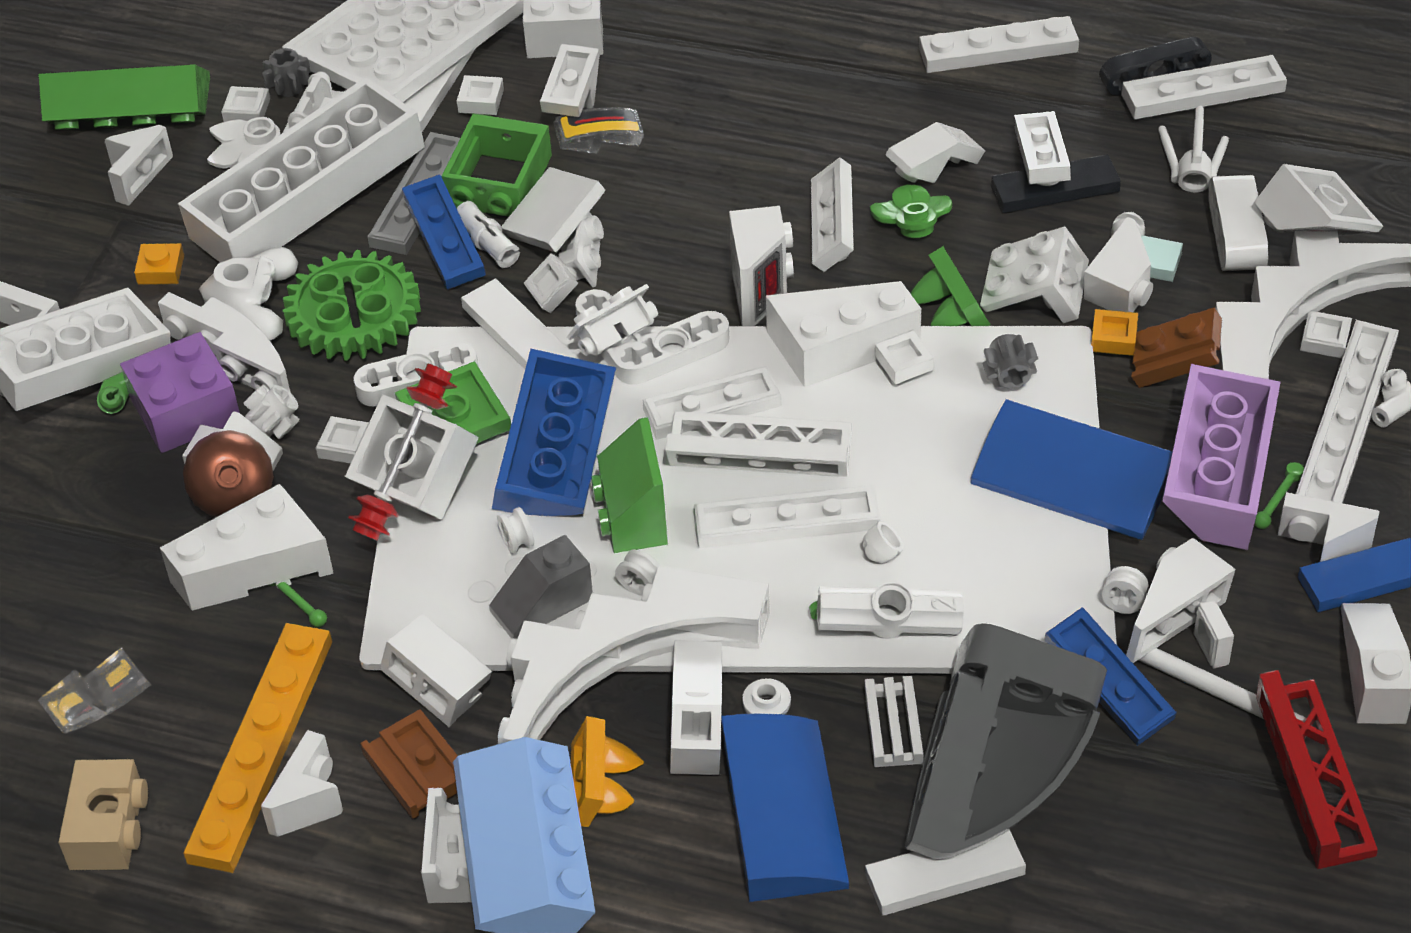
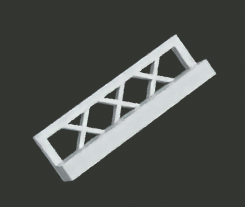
M674 411L672 433L667 434L665 451L670 466L848 477L852 424L851 422ZM683 425L702 426L710 436L683 435ZM712 426H714V427H721V428H720L719 430L715 431ZM734 428H746L755 439L724 436ZM756 429H762L765 431L760 434ZM778 431H790L799 442L768 439ZM801 432H810V434L805 437ZM823 433L841 434L840 444L812 442Z

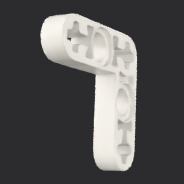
M593 289L585 291L576 299V315L578 316L592 306H596L598 311L610 305L609 299L612 296L603 290ZM716 311L701 312L644 336H641L639 332L629 337L625 335L619 343L601 352L600 355L608 366L616 367L615 375L621 382L631 385L641 384L724 349L728 345L730 338L729 322L722 313ZM619 324L614 326L617 332L624 334ZM669 343H677L683 346L682 349L676 352H666L661 349Z

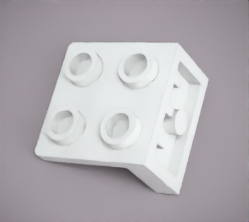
M1065 226L1048 232H1040L1033 237L1014 243L1003 244L995 248L991 253L980 306L985 312H989L1043 295L1047 307L1053 309L1063 323L1076 320L1079 317L1084 290V271L1088 268L1089 259Z

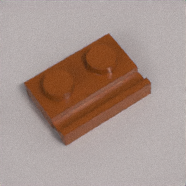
M1215 307L1136 332L1133 364L1136 370L1132 372L1131 377L1139 388L1190 372L1191 364L1204 367L1219 364L1216 351L1220 350L1222 318Z
M421 709L379 732L380 737L370 743L367 740L360 743L364 757L412 819L419 816L418 811L427 806L428 788H442L447 795V799L457 793L453 761L458 755Z

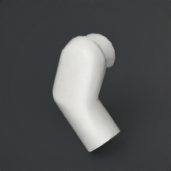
M1391 369L1383 374L1382 382L1384 386L1382 387L1384 402L1372 410L1373 421L1379 427H1387L1411 410V383L1406 381L1407 375L1401 369Z

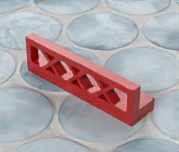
M1279 670L1259 674L1256 699L1317 869L1376 857L1378 848L1315 680L1284 685ZM1307 697L1312 711L1305 722L1296 718L1290 700ZM1315 721L1318 729L1312 726ZM1305 736L1325 745L1327 754L1321 764L1311 760L1304 741ZM1330 763L1332 764L1334 771L1328 769ZM1321 778L1341 788L1343 797L1336 807L1327 803L1319 782ZM1346 805L1348 807L1350 815L1343 811ZM1338 821L1357 831L1361 844L1340 848L1341 839L1335 826L1336 822Z

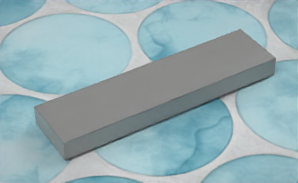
M433 132L429 133L424 142L425 148L417 153L369 233V247L404 255L408 254L420 231L404 199L402 188L439 174L442 176L460 138Z

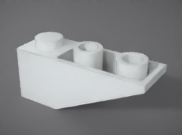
M674 640L670 774L719 775L722 642Z

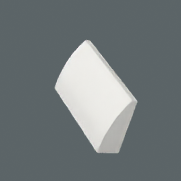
M129 288L1 328L0 391L15 411L103 382L105 379L122 372L120 363L170 344V331Z

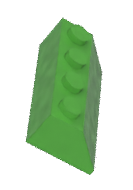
M197 65L39 74L42 121L55 124V130L79 129L78 122L93 121L94 128L117 127V120L132 119V124L137 126L155 125L156 117H171V123L195 122V115H206L210 72Z

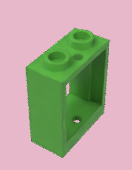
M473 113L441 176L456 208L463 202L472 201L481 212L509 217L542 177L552 156L549 125ZM481 155L525 162L515 184L471 177Z

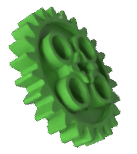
M356 250L352 258H346L345 254L341 251L338 253V259L333 262L324 256L322 257L323 266L307 265L309 275L297 273L295 275L297 284L288 285L289 296L283 297L285 307L283 312L286 326L289 327L290 336L297 337L300 347L310 344L311 353L314 355L325 349L327 359H331L337 352H342L344 360H348L351 353L356 351L364 359L367 355V349L370 348L381 354L383 353L382 343L387 342L390 345L396 346L398 344L396 334L404 336L410 334L408 324H417L416 313L421 312L418 283H415L412 271L406 272L403 262L393 265L392 256L390 255L378 261L376 251L371 252L367 258L361 257L360 250ZM347 281L352 283L361 324L358 328L353 327L344 289V283Z

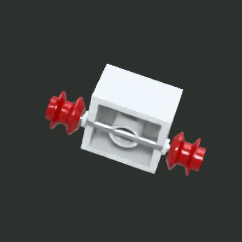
M429 363L425 370L415 368V371L421 377L418 386H407L406 388L410 397L419 402V404L414 403V406H410L382 394L345 475L346 478L375 491L374 495L377 498L369 494L357 497V501L362 505L359 515L348 516V518L356 521L352 530L378 541L381 533L390 536V533L384 527L387 519L399 517L395 507L385 502L386 500L392 502L395 499L442 520L479 438L456 424L432 415L433 410L428 407L435 410L448 408L449 405L442 397L446 389H456L457 386L449 382L453 374Z

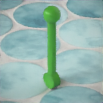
M1292 462L1287 465L1285 479L1264 510L1257 512L1254 525L1258 529H1266L1270 526V516L1292 483L1301 480L1304 467L1300 463Z
M286 582L276 585L309 616V622L312 626H324L327 621V615L323 610H315Z

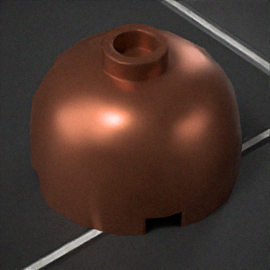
M233 430L213 432L199 440L187 455L183 469L185 490L192 502L206 514L218 517L271 489L274 477L271 459L262 444L248 434Z

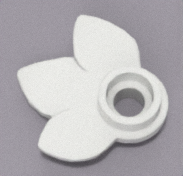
M256 117L249 121L235 119L214 125L209 128L210 133L222 144L207 158V161L210 165L218 168H231L281 134L280 129L267 117Z

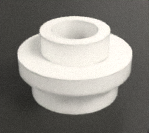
M774 679L756 680L748 685L743 693V707L747 714L785 715L791 705V696L788 688L780 681Z

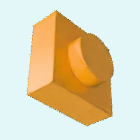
M141 244L134 272L137 284H178L184 260L182 244Z
M1095 309L1091 343L1093 352L1134 356L1138 313Z

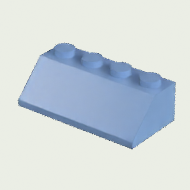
M522 737L457 756L453 764L475 929L494 933H577L595 914V906L568 746Z

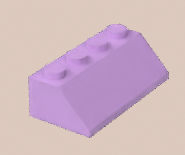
M1191 364L1163 502L1202 541L1248 550L1259 505L1280 387L1279 381Z

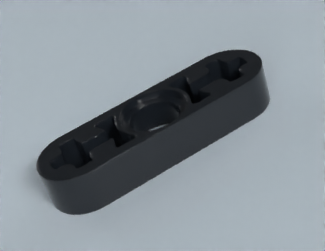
M1188 37L1114 56L1103 64L1099 77L1111 94L1122 95L1123 82L1208 67L1211 63L1212 55L1200 38ZM1164 60L1158 69L1147 72L1153 63Z

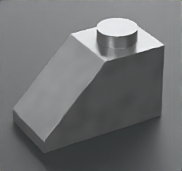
M563 535L523 557L489 604V610L511 639H518L524 620L547 624L589 602L590 596L593 593L590 563L566 535Z

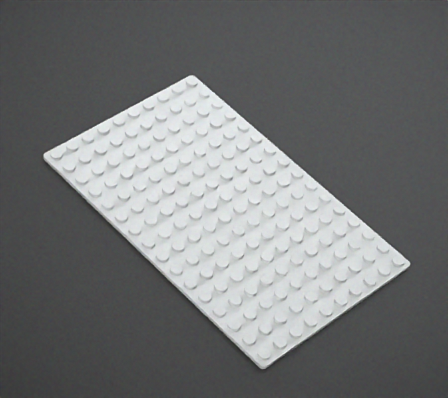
M647 326L638 332L641 336H644L666 326ZM729 326V343L721 351L641 384H626L614 375L592 476L599 475L597 456L639 418L646 417L643 410V399L764 366L768 367L781 394L782 406L747 416L851 422L852 424L848 477L670 466L665 451L667 437L656 440L651 428L663 482L668 545L638 550L651 555L660 566L769 583L770 613L760 649L722 646V672L952 674L961 642L974 625L981 623L993 624L1047 643L1044 640L1045 633L1082 607L1116 644L1114 610L1109 608L1102 598L1104 585L1106 584L1108 574L1111 572L1107 528L971 484V477L984 443L1006 399L1099 428L1093 346H1091L1092 331L1089 327L921 326V341L934 357V370L894 384L879 361H875L804 387L767 333V326ZM415 327L410 331L407 354L453 342H465L472 345L477 353L479 369L507 411L512 424L525 369L483 327ZM547 327L579 359L608 366L600 354L597 356L593 354L585 356L578 345V341L581 340L579 335L568 340L567 336L573 327ZM618 332L621 338L625 337L623 333ZM1019 334L1022 336L1024 344L1031 342L1034 344L1038 360L1034 362L1037 373L1032 374L1030 380L1020 387H999L997 377L989 380L986 377L982 364L986 361L983 350L984 348H989L991 342L1000 335ZM669 343L661 349L666 352H676L682 349L683 346L677 343ZM461 361L455 362L456 365L462 364ZM415 370L406 374V377L411 379L421 378ZM712 426L715 431H717V430H719V429L721 428V427H714V426ZM704 428L682 433L683 435L710 436ZM734 428L724 436L755 439L746 428ZM756 429L760 434L765 431L762 429ZM509 431L476 443L442 520L395 499L392 502L386 500L385 502L395 507L399 517L387 519L384 527L390 533V536L381 533L377 541L359 656L362 668L366 670H380L387 640L423 613L491 671H513V668L507 666L506 662L511 637L504 629L497 625L496 618L489 610V604L509 578L505 573V565L509 560L517 557L523 558L526 554L563 535H566L587 560L592 561L596 565V574L591 578L593 593L642 601V595L634 594L624 588L615 575L616 568L621 562H624V558L629 551L614 553L611 536L602 537L598 509H604L605 506L604 501L595 503L592 482L590 481L583 514L569 516L526 515L533 533L534 545L526 547L525 544H521L518 547V551L511 553L505 545L497 521V515L505 513L506 516H511L513 513L492 509L495 487ZM778 431L768 439L799 442L790 431ZM801 432L805 437L810 434V432ZM823 433L812 443L840 444L841 434ZM874 485L881 521L890 525L897 532L903 543V550L894 558L884 563L872 561L865 554L863 537L868 531L699 548L694 504ZM478 581H488L494 585L496 592L491 600L477 603L469 598V587ZM894 581L902 583L909 589L961 590L964 600L963 628L960 634L903 632L896 638L890 639L878 637L872 631L818 630L817 620L811 617L809 606L818 601L819 586L877 588V586L884 582ZM588 602L547 624L575 629L577 614L580 610L586 611ZM886 604L879 607L882 612L890 616L901 614L893 605ZM674 652L646 658L615 672H673Z

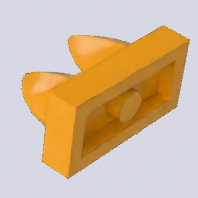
M589 716L585 718L571 743V769L580 823L583 827H589L597 813L611 814L619 812L634 803V798L629 792L614 780L605 777V773L627 772L636 769L644 763L629 747L605 736L604 719Z

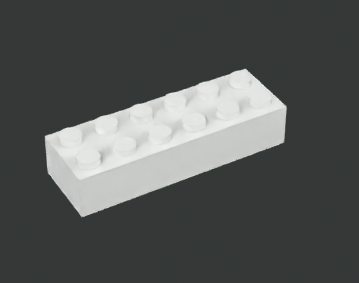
M365 77L179 202L178 205L189 239L219 262L232 258H251L266 250L284 246L425 148L418 113L368 77Z

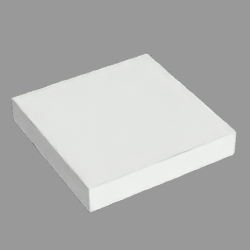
M549 167L501 226L502 231L510 238L557 252L601 198L605 189L597 180Z

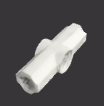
M894 581L884 582L877 586V588L819 586L817 602L818 630L872 631L878 637L890 639L896 638L903 632L960 634L963 628L964 600L961 590L909 589L902 583ZM886 604L893 605L901 614L890 616L882 612L879 607Z

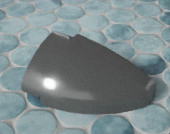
M986 623L974 625L961 642L950 680V689L941 694L915 792L905 840V849L933 859L951 858L979 847L1004 834L1030 815L1061 785L1089 742L1100 712H1097V707L1107 673L1106 667L1088 657L1000 626Z

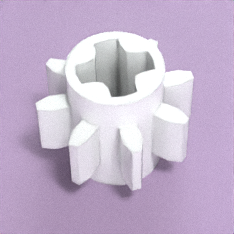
M262 385L244 402V405L250 409L245 418L268 437L274 433L278 439H281L299 422V418L293 414L298 408V403L294 396L282 386L274 385L269 390L265 385Z

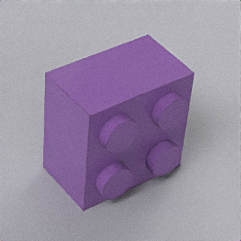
M201 332L120 363L130 399L160 453L190 442L200 425L222 429L232 412L240 413L233 385Z

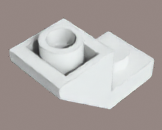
M936 122L893 145L885 155L897 165L895 171L906 180L915 183L918 179L935 183L948 160L954 163L965 160L978 164L985 150L963 130Z

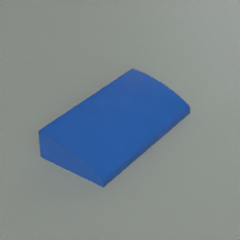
M530 348L495 487L492 509L513 513V509L520 507L525 515L537 516L583 514L616 367Z
M1006 399L984 443L971 477V484L1143 540L1163 499L1173 452Z
M756 713L721 716L723 744L749 902L849 889V879L818 721L782 714Z

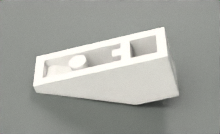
M1191 538L1177 548L1171 547L1166 550L1158 560L1157 571L1133 628L1126 654L1132 663L1136 662L1195 623L1200 603L1215 600L1218 606L1224 604L1236 569L1194 538Z
M1342 603L1341 614L1357 723L1406 724L1411 707V659L1408 646L1390 604Z

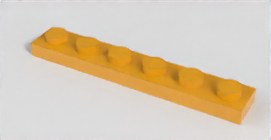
M290 623L285 624L183 854L187 864L234 873L261 810V805L268 794L332 645L329 630Z

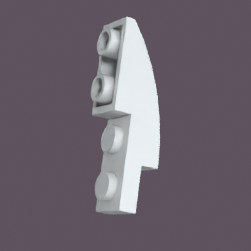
M168 292L158 302L163 325L170 331V336L180 340L201 332L229 380L239 381L255 390L259 389L262 385H265L269 390L274 385H279L290 392L286 371L276 349L264 333L243 314L214 297H211L200 307Z

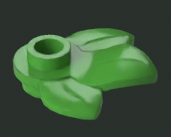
M903 185L894 190L892 193L893 200L870 205V212L876 220L882 223L897 224L904 236L919 238L933 232L937 218L951 211L952 200L946 195L930 197L927 190L922 186Z

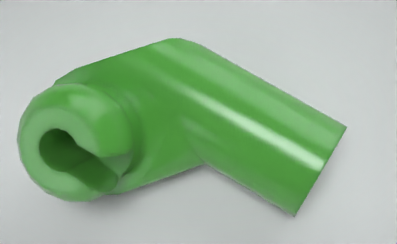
M122 372L105 379L101 385L97 396V404L105 413L113 414L123 409L129 397Z

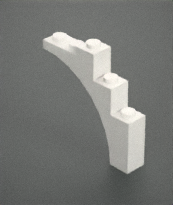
M1295 231L1290 266H1256L1251 295L1252 302H1216L1215 309L1222 318L1220 350L1216 351L1219 364L1215 365V368L1269 379V366L1273 356L1284 339L1307 319L1309 310L1318 312L1330 304L1356 294L1385 288L1411 287V244L1339 243L1338 231Z
M658 566L653 584H645L642 601L592 593L586 611L580 610L577 614L575 629L524 620L518 639L512 638L507 650V666L513 668L515 681L511 699L513 709L510 718L503 717L500 723L498 744L522 737L540 740L558 715L586 689L619 669L652 656L674 652V640L722 642V646L760 649L770 613L769 583Z

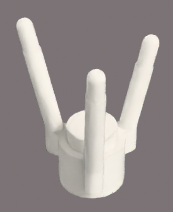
M1202 106L1196 107L1193 150L1187 151L1179 163L1166 127L1160 126L1158 129L1171 168V181L1179 183L1183 190L1193 193L1206 190L1209 187L1211 176H1217L1229 142L1227 136L1221 138L1212 162L1207 154L1202 151L1204 108Z

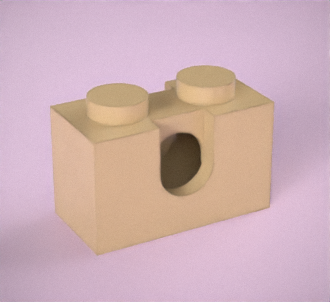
M134 759L75 760L59 838V845L69 870L129 869L131 852L139 848L141 839L140 823L134 819L139 814V808H145L148 801L146 779H140Z

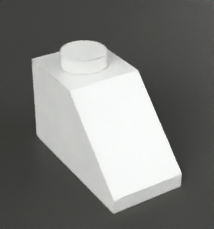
M1127 217L1084 271V299L1107 310L1134 312L1138 305L1144 306L1153 291V283L1150 282L1151 262L1135 219Z

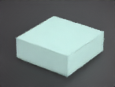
M1141 236L1151 262L1150 278L1173 282L1182 255L1183 243Z

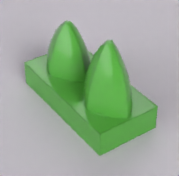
M942 246L929 254L935 268L922 277L910 294L918 304H926L948 297L936 310L931 326H961L968 322L971 326H990L985 314L944 247Z

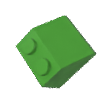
M648 417L639 418L597 456L599 475L591 476L595 503L604 501L605 506L604 509H598L602 537L611 536L614 553L668 545L663 482Z

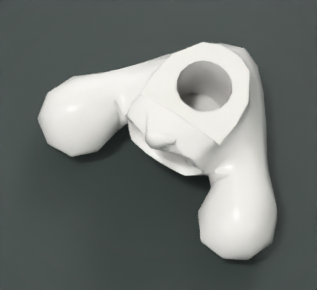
M284 247L272 248L251 258H232L220 262L215 267L214 273L201 285L199 291L205 303L211 297L220 300L247 317L269 340H273L282 333L283 320L272 310L261 307V304L266 302L270 296L272 281L285 280L294 275L299 262L293 252Z

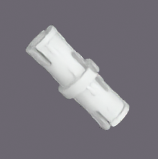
M472 201L463 202L457 207V211L468 233L471 235V240L478 249L485 250L501 268L510 267L518 260L520 256L519 248L502 233L503 229L496 220L487 218Z

